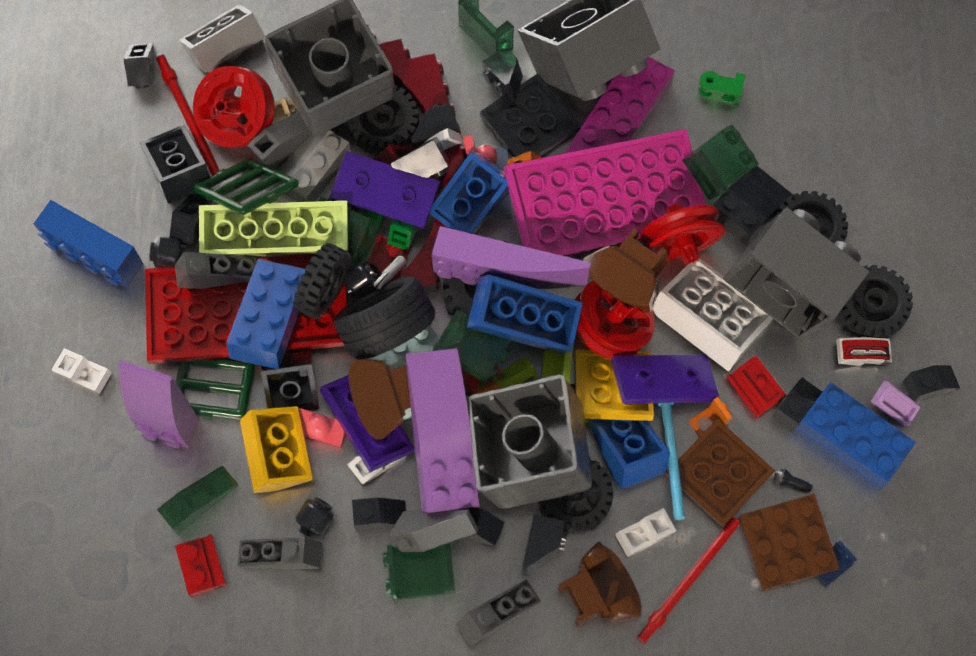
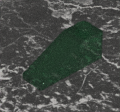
M222 465L176 493L160 506L157 511L179 535L237 488L239 484Z

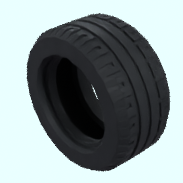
M412 276L404 277L385 284L381 289L376 288L372 292L351 302L335 316L334 327L349 355L358 360H363L390 351L421 333L435 319V309L420 280Z

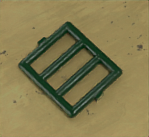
M247 158L227 169L215 172L216 175L196 184L194 191L240 215H246L266 203L271 204L277 201L278 197L297 188L299 181L258 161ZM249 168L252 169L244 175L214 190L210 189ZM263 175L267 176L229 197L224 196ZM278 182L282 183L245 204L239 203Z
M227 358L180 361L175 382L183 394L185 388L238 394L237 409L194 403L189 404L194 412L200 414L202 418L213 419V416L241 419L247 411L255 364ZM189 364L242 370L241 385L187 378Z

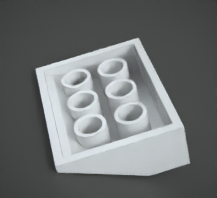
M699 258L698 261L688 264L661 290L656 298L652 312L729 372L773 318L724 281L723 275Z

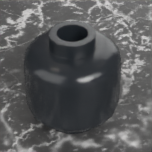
M158 236L155 242L150 243L149 261H153V265L156 268L175 267L179 258L186 252V247H181V242L177 238Z
M359 261L347 273L345 289L354 297L356 295L362 297L378 287V285L374 287V282L382 274L371 261Z
M315 497L314 500L307 499L295 517L296 522L300 525L298 530L308 537H312L313 534L323 535L334 518V514L331 511L333 507L318 497Z

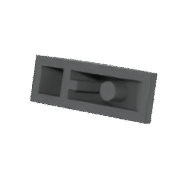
M446 510L430 513L424 511H403L390 534L400 552H423L475 534L478 531V527L468 510Z

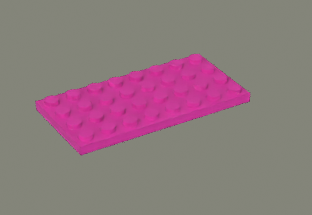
M687 129L510 164L503 167L523 246L561 256L596 250L606 245L622 244L633 229L638 231L639 236L637 239L640 240L641 231L651 222L666 215V208L673 204H680L682 208L707 205Z

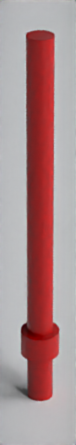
M159 55L156 57V60L162 71L161 76L164 83L169 85L211 175L214 176L216 175L215 172L220 169L196 124L194 115L177 82V74L174 69L170 68L165 55Z
M735 517L730 519L659 610H654L649 616V622L637 636L642 643L645 644L656 629H661L665 624L667 615L741 524Z

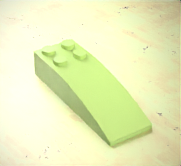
M348 201L266 203L246 215H240L222 205L199 206V253L256 257L316 254L318 249L320 250L321 246L326 243H331L348 251Z

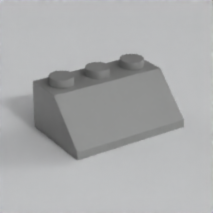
M238 5L180 39V42L198 68L204 73H209L214 69L220 68V64L226 60L231 61L238 58L243 50L258 46L261 43L260 40L265 38V35L253 13Z
M330 130L319 135L311 134L294 150L279 169L280 172L299 181L297 188L285 194L296 202H315L339 171L346 151L351 152L349 142ZM278 182V183H276V184H274V185H272V186H273V187H277V186L281 185L282 183Z

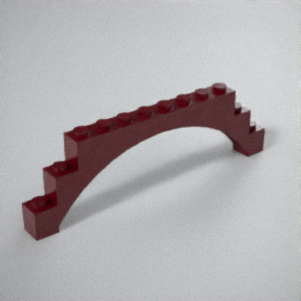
M402 39L378 44L393 68L394 84L399 88L402 87L406 90V94L409 93L412 96L413 101L416 102L423 116L426 110L431 109L437 104H448L447 96H450L448 83L442 81L441 75H444L442 62L437 61L435 53L411 58L408 46L403 47ZM452 102V103H450V105H451L452 110H453V113H454V115H455V117H456L454 105H453V102ZM458 144L445 149L451 163L447 167L448 171L443 174L442 191L467 158L464 145L460 146ZM437 219L419 253L407 267L401 268L403 278L412 276L420 280L427 294L437 292L436 284L440 283L439 276L433 272L432 252L440 226H446ZM482 225L474 235L482 234Z

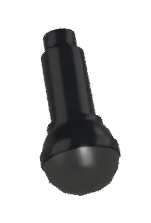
M779 469L774 474V481L778 486H792L809 492L813 488V485L809 484L808 481L792 476L787 469Z

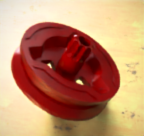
M234 66L214 69L201 80L195 91L193 114L196 124L201 133L216 145L222 147H247L265 128L271 126L275 113L273 93L265 79L253 70ZM237 86L242 87L241 97L234 95ZM241 116H246L248 119L245 125L239 121Z
M673 204L666 208V215L651 222L641 231L640 240L648 245V249L656 254L664 248L667 251L665 258L668 261L682 258L685 264H690L698 261L700 258L698 252L719 241L724 236L726 230L723 224L716 222L719 217V210L715 206L698 205L682 208L680 204Z
M593 281L589 282L574 299L583 303L576 331L578 337L590 350L604 358L612 360L613 356L636 355L651 340L654 334L655 319L652 311L646 312L639 307L621 302ZM602 300L608 304V308H604ZM624 319L631 323L632 326L625 325Z

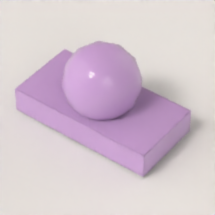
M885 380L871 400V403L877 406L881 412L886 413L906 428L909 427L921 408L920 405Z

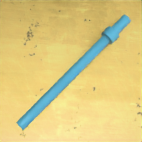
M658 403L662 410L665 444L670 452L668 469L674 519L683 520L685 519L671 408L674 403Z

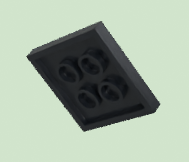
M538 73L520 85L516 99L513 102L502 96L480 111L482 119L505 148H508L509 153L513 157L529 151L542 156L578 132L581 127Z

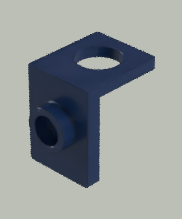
M840 539L833 546L840 569L818 576L826 586H829L857 561Z

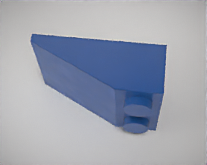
M471 152L434 202L430 214L447 228L474 234L509 193L505 173L479 152Z
M588 419L608 469L621 489L667 472L670 452L648 421Z

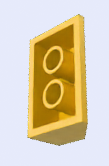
M298 406L250 410L240 419L254 493L279 491L313 479Z

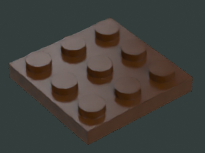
M716 419L678 459L682 491L722 528L775 472L768 463L719 419ZM668 470L665 475L670 479Z
M815 493L739 515L763 591L840 569Z

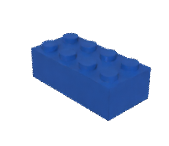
M51 199L33 223L39 231L38 236L45 240L44 244L53 251L60 249L65 252L64 255L69 260L75 263L78 260L86 264V269L96 275L99 272L106 276L105 279L115 286L121 284L127 288L143 266V262L134 246Z
M262 259L257 260L227 340L230 359L274 369L280 368L299 311L294 308L293 301L295 299V292L298 290L296 288L301 282L300 278L306 272L305 269Z
M487 275L478 278L467 328L558 354L570 353L573 349L583 303Z
M832 382L827 385L796 428L879 489H882L889 482L916 444L914 440Z

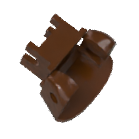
M633 229L619 248L615 245L613 247L606 245L583 259V261L591 263L589 277L600 288L625 304L639 307L646 312L652 311L659 291L656 278L668 264V260L665 258L667 251L664 248L658 254L654 253L640 243L637 239L639 236L638 231Z
M354 360L350 364L348 376L356 411L367 432L375 439L382 440L403 423L402 417L406 415L405 409L411 408L407 367L405 365L391 370L390 365H384L382 360Z
M600 541L580 560V571L577 575L558 584L557 591L559 595L568 591L580 613V616L576 617L574 622L576 627L598 616L602 620L607 619L609 623L637 621L641 616L642 605L631 576L620 558L611 549L602 545Z

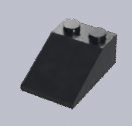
M185 125L140 142L141 148L168 204L196 193L194 186L210 178L206 163Z
M754 165L713 204L719 210V217L716 222L723 224L729 233L747 246L777 214L785 200L789 197L791 198L793 194L760 167Z

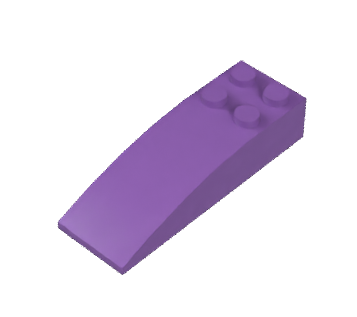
M441 226L432 252L433 272L442 278L450 279L455 277L471 285H475L480 277L492 275L535 289L587 285L591 265L589 262Z
M456 348L405 354L421 509L426 513L477 507L479 506L474 472L472 437L458 350Z
M120 360L118 367L123 401L130 419L137 427L136 429L142 433L141 436L152 441H156L157 438L165 440V444L180 449L181 446L189 448L199 423V418L171 376Z

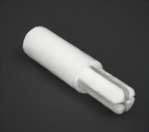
M398 256L374 282V287L378 285L377 289H381L387 281H390L407 263L406 259L403 256Z

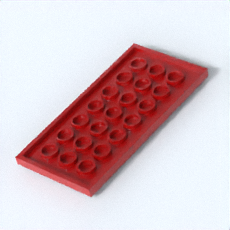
M315 254L257 258L256 262L258 259L305 269L307 265H310V260L313 256L315 257ZM175 267L145 269L148 364L229 357L227 340L249 282L203 289L177 288ZM346 282L342 284V290L338 292V297L333 301L331 308H328L327 313L323 314L321 318L316 320L299 311L285 352L344 346L334 327L335 316L347 306Z

